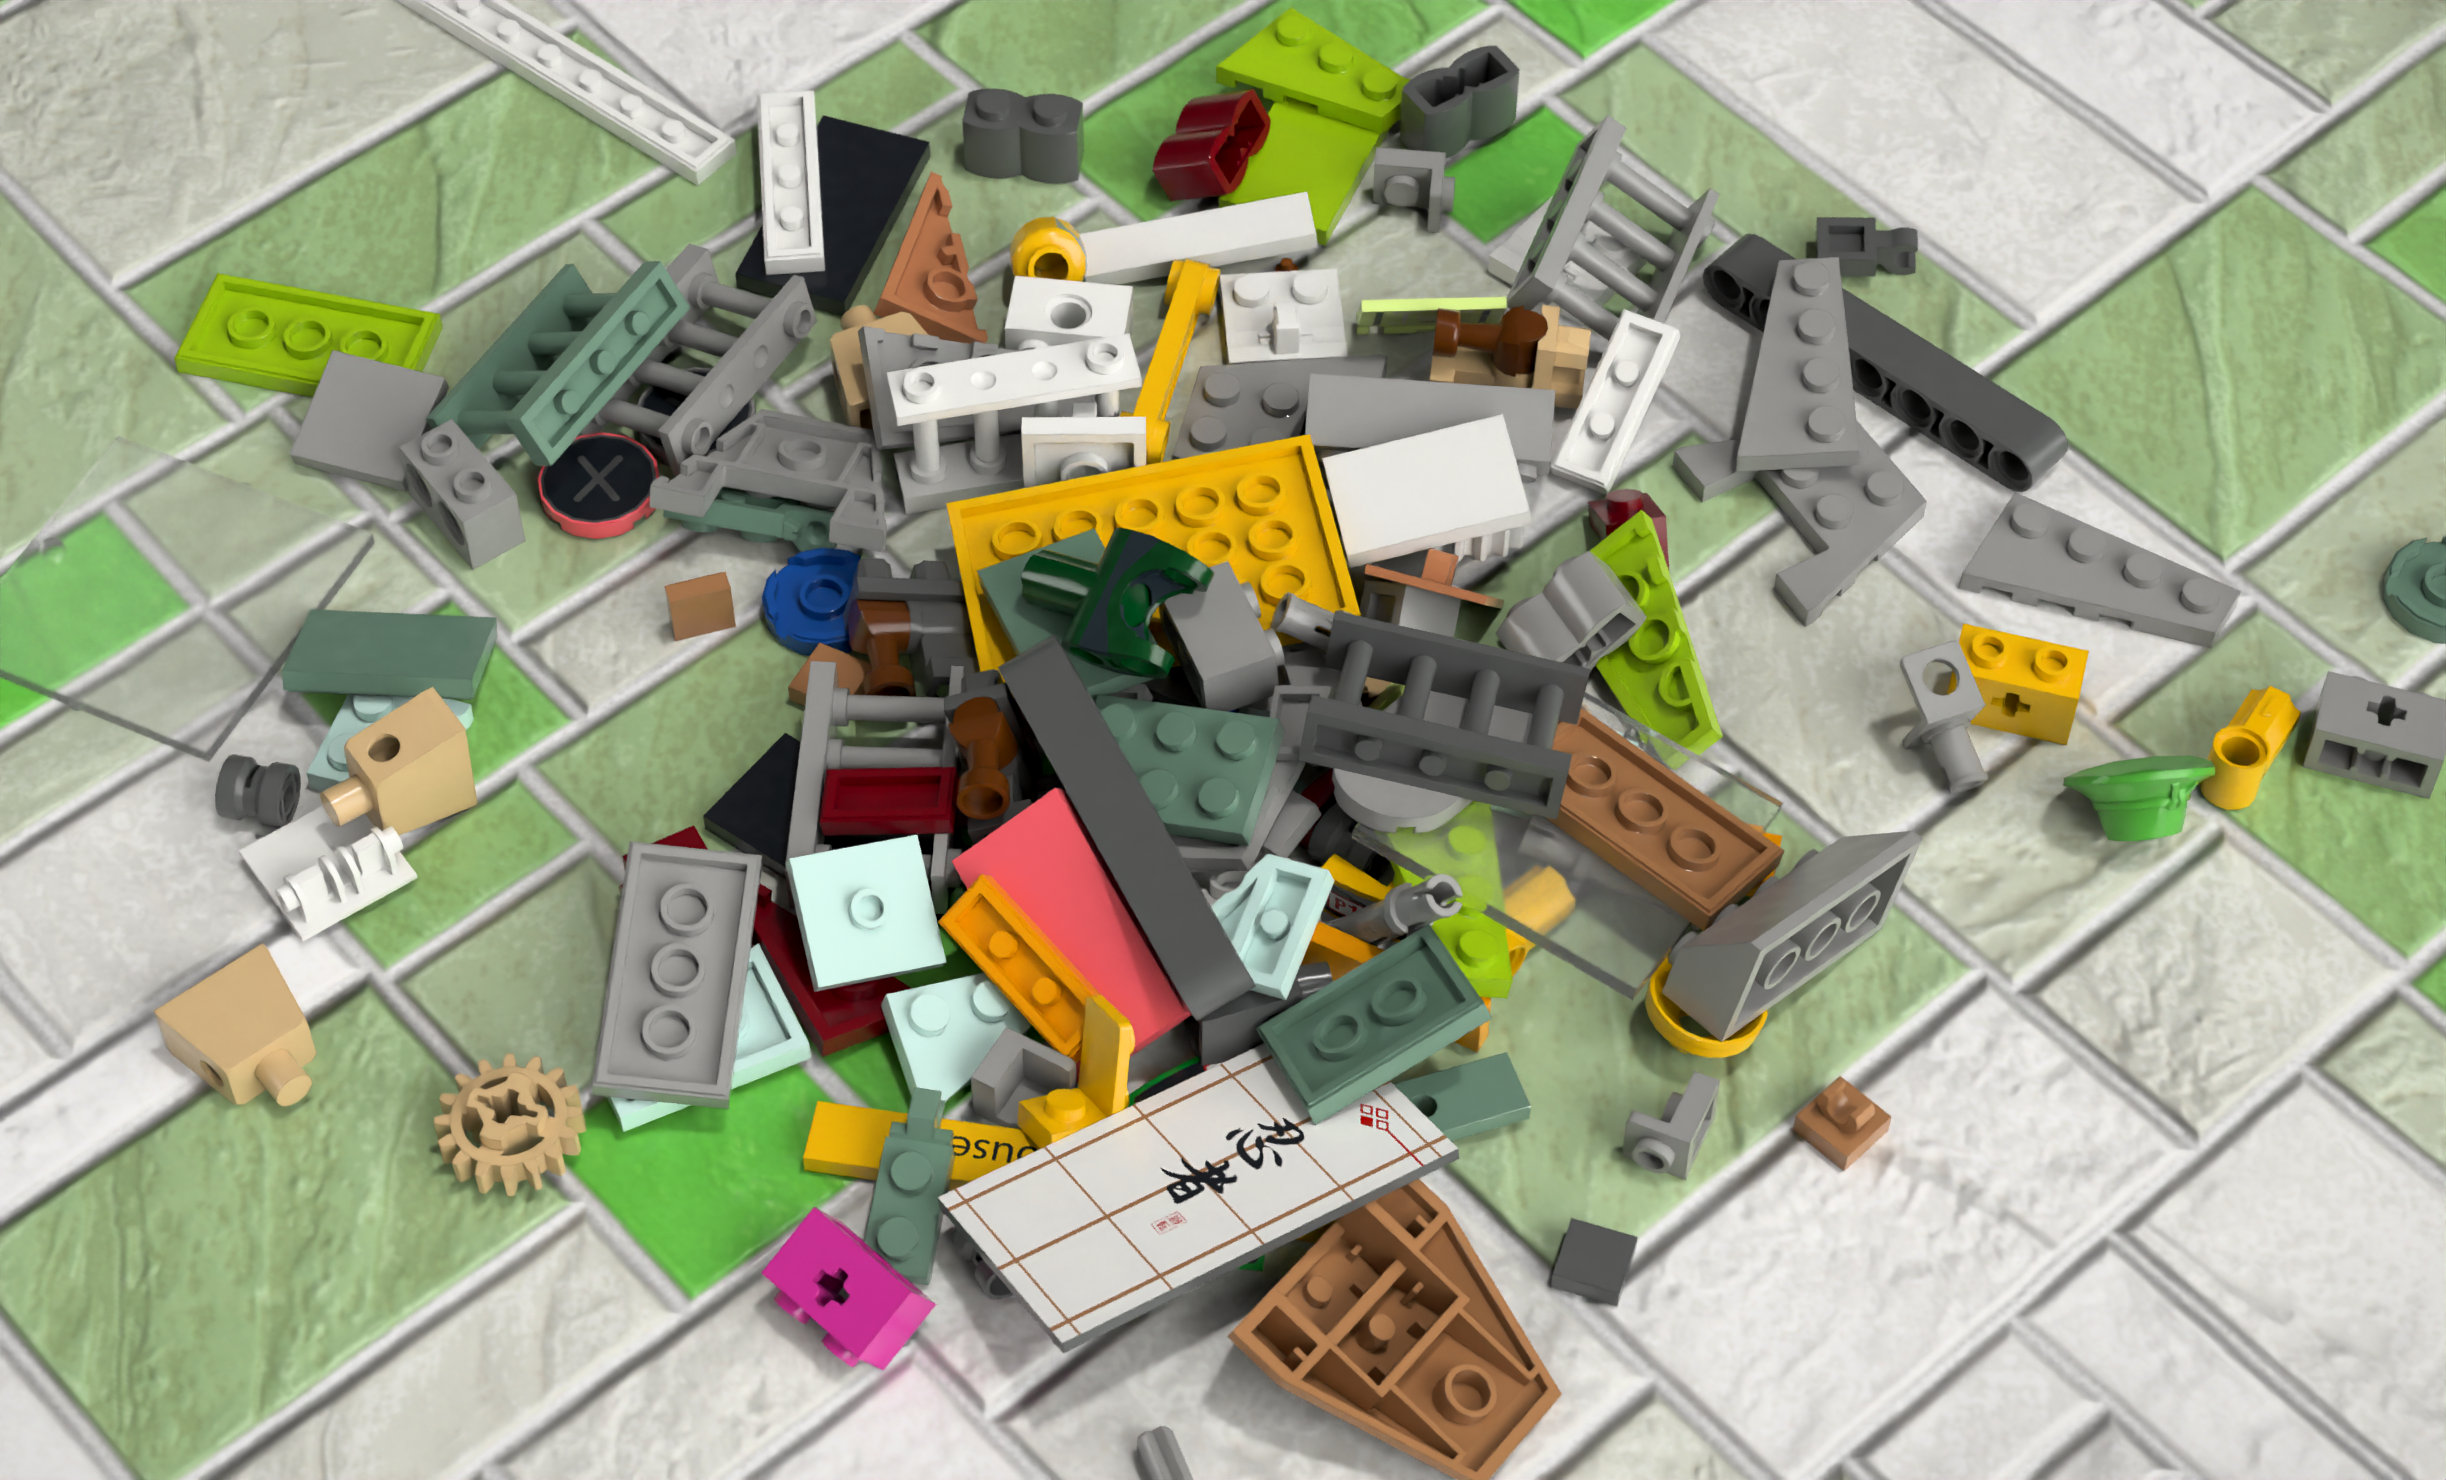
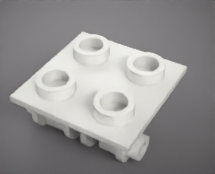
M323 805L239 850L240 856L302 941L418 878L416 872L400 853V850L403 849V844L393 827L390 826L381 831L373 825L366 814L337 827L329 818Z

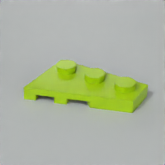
M1292 7L1216 66V83L1235 88L1238 82L1262 88L1264 98L1283 103L1288 96L1316 105L1319 115L1381 134L1401 119L1402 89L1409 82L1406 78Z

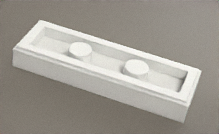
M1623 310L1550 467L1553 475L1605 495L1610 492L1681 338L1679 329L1631 311Z

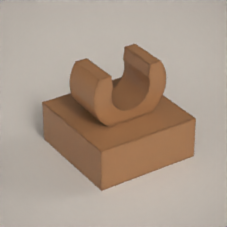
M1839 1076L1796 1115L1793 1131L1845 1171L1888 1132L1891 1116Z

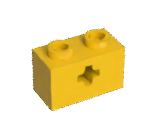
M1963 623L1959 644L1986 705L1970 721L1971 724L2067 745L2080 697L2089 651ZM1953 670L1947 695L1956 689L1957 680Z

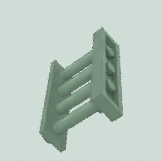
M661 261L644 262L617 293H592L575 265L565 264L425 419L432 429L452 419L477 449L492 434H514L535 466H552L685 315L690 306Z

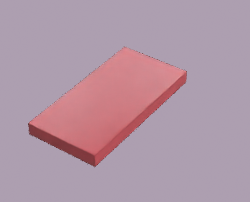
M1059 788L1052 789L952 860L967 889L981 874L992 876L1093 987L1122 1015L1127 1017L1132 1025L1135 1036V1047L1130 1057L1192 1015L1065 790ZM1081 1058L1076 1063L1077 1083H1079Z

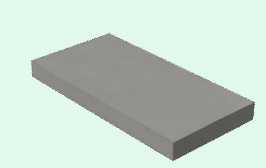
M630 841L592 1082L593 1095L729 1109L762 872V855Z

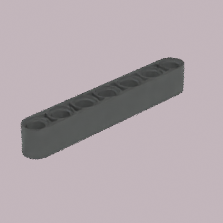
M1746 234L1705 268L1703 283L1709 295L1719 305L1761 332H1764L1779 260H1794L1796 258L1760 236ZM1842 288L1854 391L2006 488L2016 492L2029 490L2066 454L2068 450L2066 435L2061 427L2050 417Z
M1055 634L999 666L998 669L1176 989L1196 1021L1256 987Z

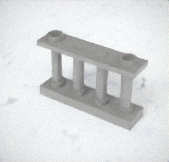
M1607 115L1576 145L1506 298L1507 307L1512 309L1513 307L1524 306L1523 310L1531 311L1541 301L1546 305L1554 302L1609 341L1619 319L1566 282L1568 275L1563 273L1562 270L1565 264L1572 261L1639 309L1636 314L1664 324L1696 249L1704 243L1715 225V220L1710 218L1719 194L1710 188L1688 208L1680 204L1621 162L1622 154L1616 150L1626 128ZM1609 181L1674 227L1667 244H1663L1603 201L1604 194L1599 191L1601 184ZM1590 220L1655 266L1656 270L1649 286L1585 242L1586 234L1580 231L1583 224Z
M689 243L666 270L690 306V309L578 436L599 433L606 424L611 422L661 438L672 473L678 476L680 474V463L694 454L703 456L709 450L716 438L796 345L809 334L811 328L817 322L804 277L793 275L773 299L719 284L709 250ZM712 306L755 319L739 338L695 325L700 317ZM678 344L721 357L705 377L661 363ZM644 383L687 396L671 416L626 402Z
M810 662L786 862L789 858L832 851L831 845L824 844L825 836L819 823L827 769L956 766L957 774L960 778L962 756L948 727L950 723L944 712V698L850 695L849 688H839L836 662ZM951 666L948 696L961 693V679L965 676L964 666ZM849 720L946 723L943 749L844 746L843 739H836L837 727L848 726ZM956 813L953 833L935 834L933 855L922 854L927 879L931 881L935 914L947 913L949 888H961L962 879L952 863V860L963 853L962 849H953ZM785 866V876L788 890L790 909H795L788 873Z

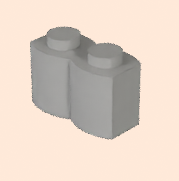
M1588 551L1562 562L1554 571L1553 578L1545 586L1542 593L1517 602L1508 611L1506 619L1495 634L1507 650L1585 667L1591 671L1601 657L1611 653L1625 643L1641 627L1647 616L1609 565Z

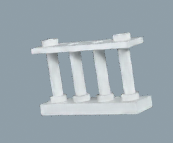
M1130 334L886 372L897 426L913 424L915 450L894 453L895 471L905 515L947 508L946 503L1024 488L1021 433L999 436L998 410L1034 404V417H1059L1058 400L1094 395V403L1097 404V417H1119V390L1142 387V377ZM973 414L974 441L939 446L937 420Z

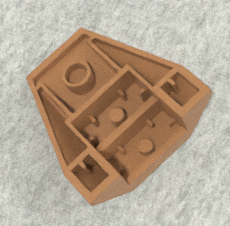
M1420 1179L1338 1218L1227 1336L1279 1387L1456 1480H1489L1562 1395L1450 1209Z

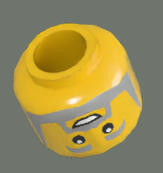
M1038 217L1025 223L1014 235L1010 246V264L1014 277L1025 276L1083 282L1088 269L1086 249L1079 232L1067 221L1055 217Z

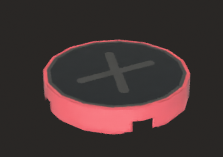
M601 432L578 436L552 466H542L537 479L543 512L549 519L552 517L553 520L560 523L562 530L573 536L593 539L619 536L634 529L633 522L641 519L644 514L647 519L656 509L650 507V485L659 478L656 459L643 444L625 435Z

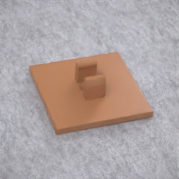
M1429 548L1421 578L1366 564L1365 574L1500 609L1503 608L1504 604L1503 599L1453 587L1452 582L1459 556Z

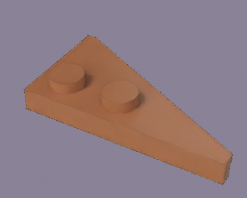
M931 171L873 314L883 318L898 312L910 313L928 335L938 336L940 340L969 344L973 342L986 343L988 340L986 330L978 329L973 312L978 299L974 285L967 277L969 266L960 234L952 233L948 219L952 208L950 195L942 183V176Z

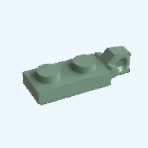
M722 487L703 518L666 510L663 512V517L682 520L683 528L696 532H715L719 530V527L741 531L742 538L760 543L775 542L778 540V537H783L785 541L792 540L800 552L819 548L835 549L837 543L829 542L830 520L835 511L802 506L798 500L778 496L770 499H759L748 495L744 490Z
M914 1087L907 1123L892 1121L889 1137H885L864 1242L911 1283L929 1285L944 1215L939 1208L938 1197L948 1193L956 1154L952 1147L953 1130L940 1129L945 1107V1100H941L942 1092Z

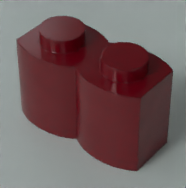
M1250 89L1195 97L1184 106L1177 121L1175 134L1168 136L1162 142L1153 163L1152 171L1170 202L1227 195L1238 188L1246 174L1249 157L1257 154L1263 147L1271 125V119L1255 90Z

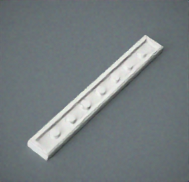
M397 0L697 186L737 154L735 139L506 0Z

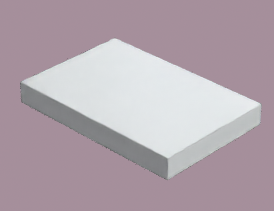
M1503 414L1322 458L1350 568L1532 524L1531 511Z

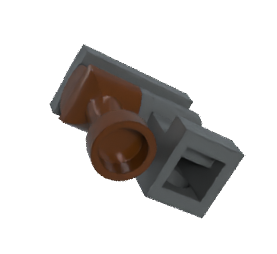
M862 558L859 560L853 576L852 591L843 614L845 630H849V644L852 650L868 654L872 670L864 678L863 684L865 695L944 698L936 695L939 685L950 684L951 666H964L965 675L980 672L962 581L952 580L945 561L924 560L914 565L910 578L907 579L892 578L891 566L885 559ZM899 655H909L912 674L909 669L899 665Z
M995 669L965 675L961 679V693L944 697V712L950 723L948 724L950 733L968 768V771L959 778L957 783V806L963 814L968 816V834L974 845L1036 801L1039 788L1034 776L1042 775V759L1009 687L1004 683L999 671Z

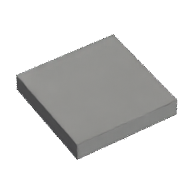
M333 350L293 444L290 456L294 463L407 492L408 485L399 447L432 430L425 418L444 399L449 386L444 377Z

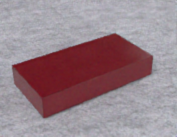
M956 766L827 769L819 821L823 835L953 833L957 804V783L959 781Z

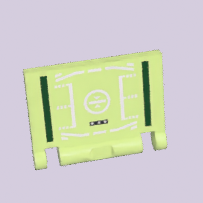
M1506 297L1362 300L1359 311L1356 312L1357 335H1369L1371 326H1383V334L1433 332L1436 328L1438 308L1458 310L1461 313V323H1499L1507 309Z

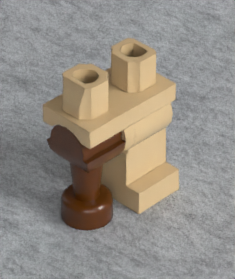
M1542 305L1541 315L1534 311L1523 310L1524 306L1513 307L1503 315L1499 323H1461V313L1458 310L1438 308L1430 381L1555 390L1554 407L1578 409L1583 395L1591 329L1558 325L1560 307Z

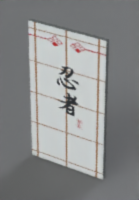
M1262 1044L939 1196L938 1202L941 1212L951 1220L1052 1339L1053 1344L1063 1353H1066L1458 1160L1459 1148L1390 1081L1315 1125L1266 1045Z

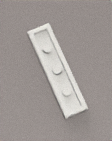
M814 90L757 94L766 275L825 271Z
M1307 192L1079 234L1087 253L1088 269L1085 275L1086 282L1114 285L1168 276L1174 259L1181 261L1190 259L1208 263L1210 267H1217L1318 248Z

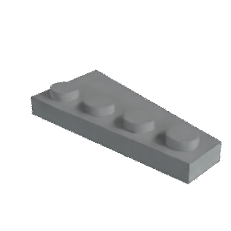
M1839 257L1779 260L1738 449L1736 472L1859 465L1860 448Z

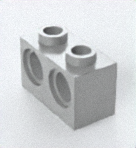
M452 419L399 447L410 496L472 569L525 542L516 493Z

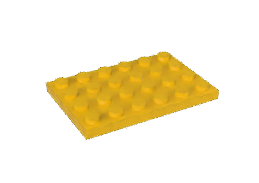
M1310 434L946 503L980 672L991 669L999 671V666L1013 659L1016 655L980 587L977 571L1091 529L1096 530L1105 548L1114 529L1125 528L1148 534L1192 555L1207 567L1228 561L1239 583L1242 584L1248 581L1251 584L1260 606L1261 618H1258V621L1263 630L1271 628V621L1276 606L1287 592L1295 594L1296 597L1333 613L1338 610H1344L1353 615L1361 616ZM1158 606L1151 617L1148 628L1158 646L1165 649L1175 658L1172 667L1181 666L1161 626ZM1317 626V628H1319V629H1321V630H1323V631H1328V632L1331 633V631L1326 630V629H1324V628H1322V627ZM1275 631L1281 646L1303 642L1283 632Z

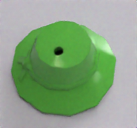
M2190 755L2153 756L2121 760L2081 770L2064 777L2063 786L2076 790L2091 800L2094 809L2098 812L2108 840L2140 841L2157 839L2182 832L2186 817L2187 801L2190 800L2191 791L2201 781L2215 775V766L2211 760Z

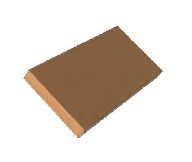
M1581 708L1577 725L1562 721L1558 722L1552 750L1572 754L1557 820L1545 818L1702 931L1712 926L1714 920L1727 906L1739 902L1779 866L1785 850L1583 708Z

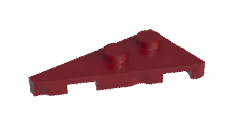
M760 883L752 937L753 945L755 946L759 943L790 1006L820 1055L824 1057L890 1032L881 1003L886 994L912 988L892 976L814 992L798 918L771 901L772 890Z

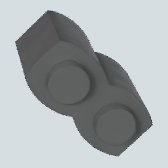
M1496 45L1484 46L1468 51L1458 57L1448 68H1437L1417 75L1402 89L1400 140L1410 150L1446 153L1445 159L1461 151L1469 141L1490 138L1503 132L1516 119L1520 69Z
M996 88L979 89L968 93L962 120L965 170L987 178H1012L1023 175L1028 179L1049 184H1064L1079 180L1084 155L1083 103L1081 101L1058 94H1038L1024 97L1009 90Z

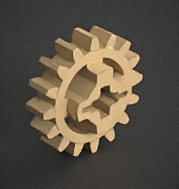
M506 1054L503 1068L493 1069L491 1064L485 1059L478 1061L480 1076L472 1079L467 1075L459 1073L455 1076L459 1094L442 1093L439 1098L443 1115L434 1117V1126L439 1140L438 1146L444 1164L452 1163L456 1179L459 1182L466 1181L475 1175L479 1192L484 1194L492 1188L495 1182H503L507 1196L515 1195L519 1181L527 1180L536 1191L542 1189L541 1173L549 1170L553 1174L562 1176L566 1173L562 1154L579 1155L581 1152L578 1134L586 1131V1123L577 1086H567L564 1070L560 1067L549 1071L545 1075L541 1057L534 1056L525 1068L517 1067L514 1054ZM541 1100L553 1110L554 1118L548 1116L547 1107L539 1105ZM466 1131L472 1132L474 1142L481 1143L479 1149L467 1139Z

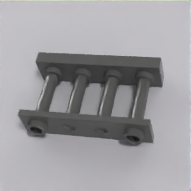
M1335 611L1324 667L1339 670L1341 673L1334 699L1316 695L1311 696L1300 746L1299 761L1557 820L1572 754L1552 750L1558 721L1575 725L1578 723L1589 678V668ZM1366 677L1405 685L1398 714L1359 706ZM1430 691L1469 699L1462 729L1423 720ZM1495 705L1533 714L1526 744L1488 735Z

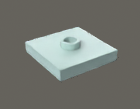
M917 835L789 858L785 863L814 992L938 968L947 963Z

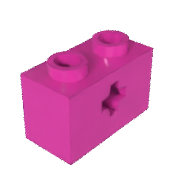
M816 1207L810 1211L761 1272L780 1289L773 1298L774 1301L787 1313L805 1325L812 1317L828 1332L821 1340L824 1346L851 1367H855L859 1360H862L884 1370L936 1306L929 1297L842 1221ZM843 1287L850 1294L846 1301L839 1294Z

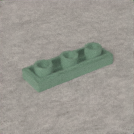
M1507 1052L1393 1084L1450 1141L1530 1119L1531 1105Z

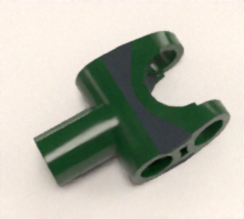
M1115 528L1098 564L1046 549L1033 554L1026 563L1022 573V595L1029 604L1073 617L1061 645L1075 657L1100 668L1124 675L1163 679L1167 677L1175 658L1165 649L1149 641L1148 627L1151 617L1158 606L1170 597L1179 594H1193L1194 590L1206 592L1215 573L1192 555L1154 536L1125 528Z

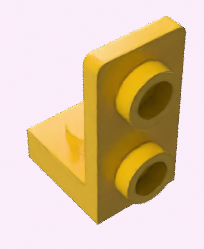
M1101 994L1090 996L1086 999L1078 1088L1056 1089L1044 1096L1019 1101L1017 1125L1040 1149L1118 1113L1129 1106L1127 1077L1129 1057L1135 1047L1134 1031L1127 1017L1122 1015Z

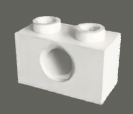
M1015 276L1005 323L1006 349L1023 351L1130 334L1132 338L1134 327L1133 286Z

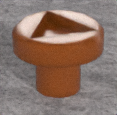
M1283 258L1276 265L1275 272L1298 271V267L1292 263L1290 258Z

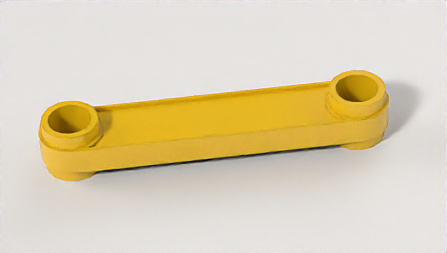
M1174 259L1164 297V305L1169 306L1134 412L1122 411L1120 417H1146L1147 465L1163 462L1170 432V421L1164 419L1199 314L1211 315L1214 308L1221 269L1212 268L1208 263L1190 259L1185 261Z

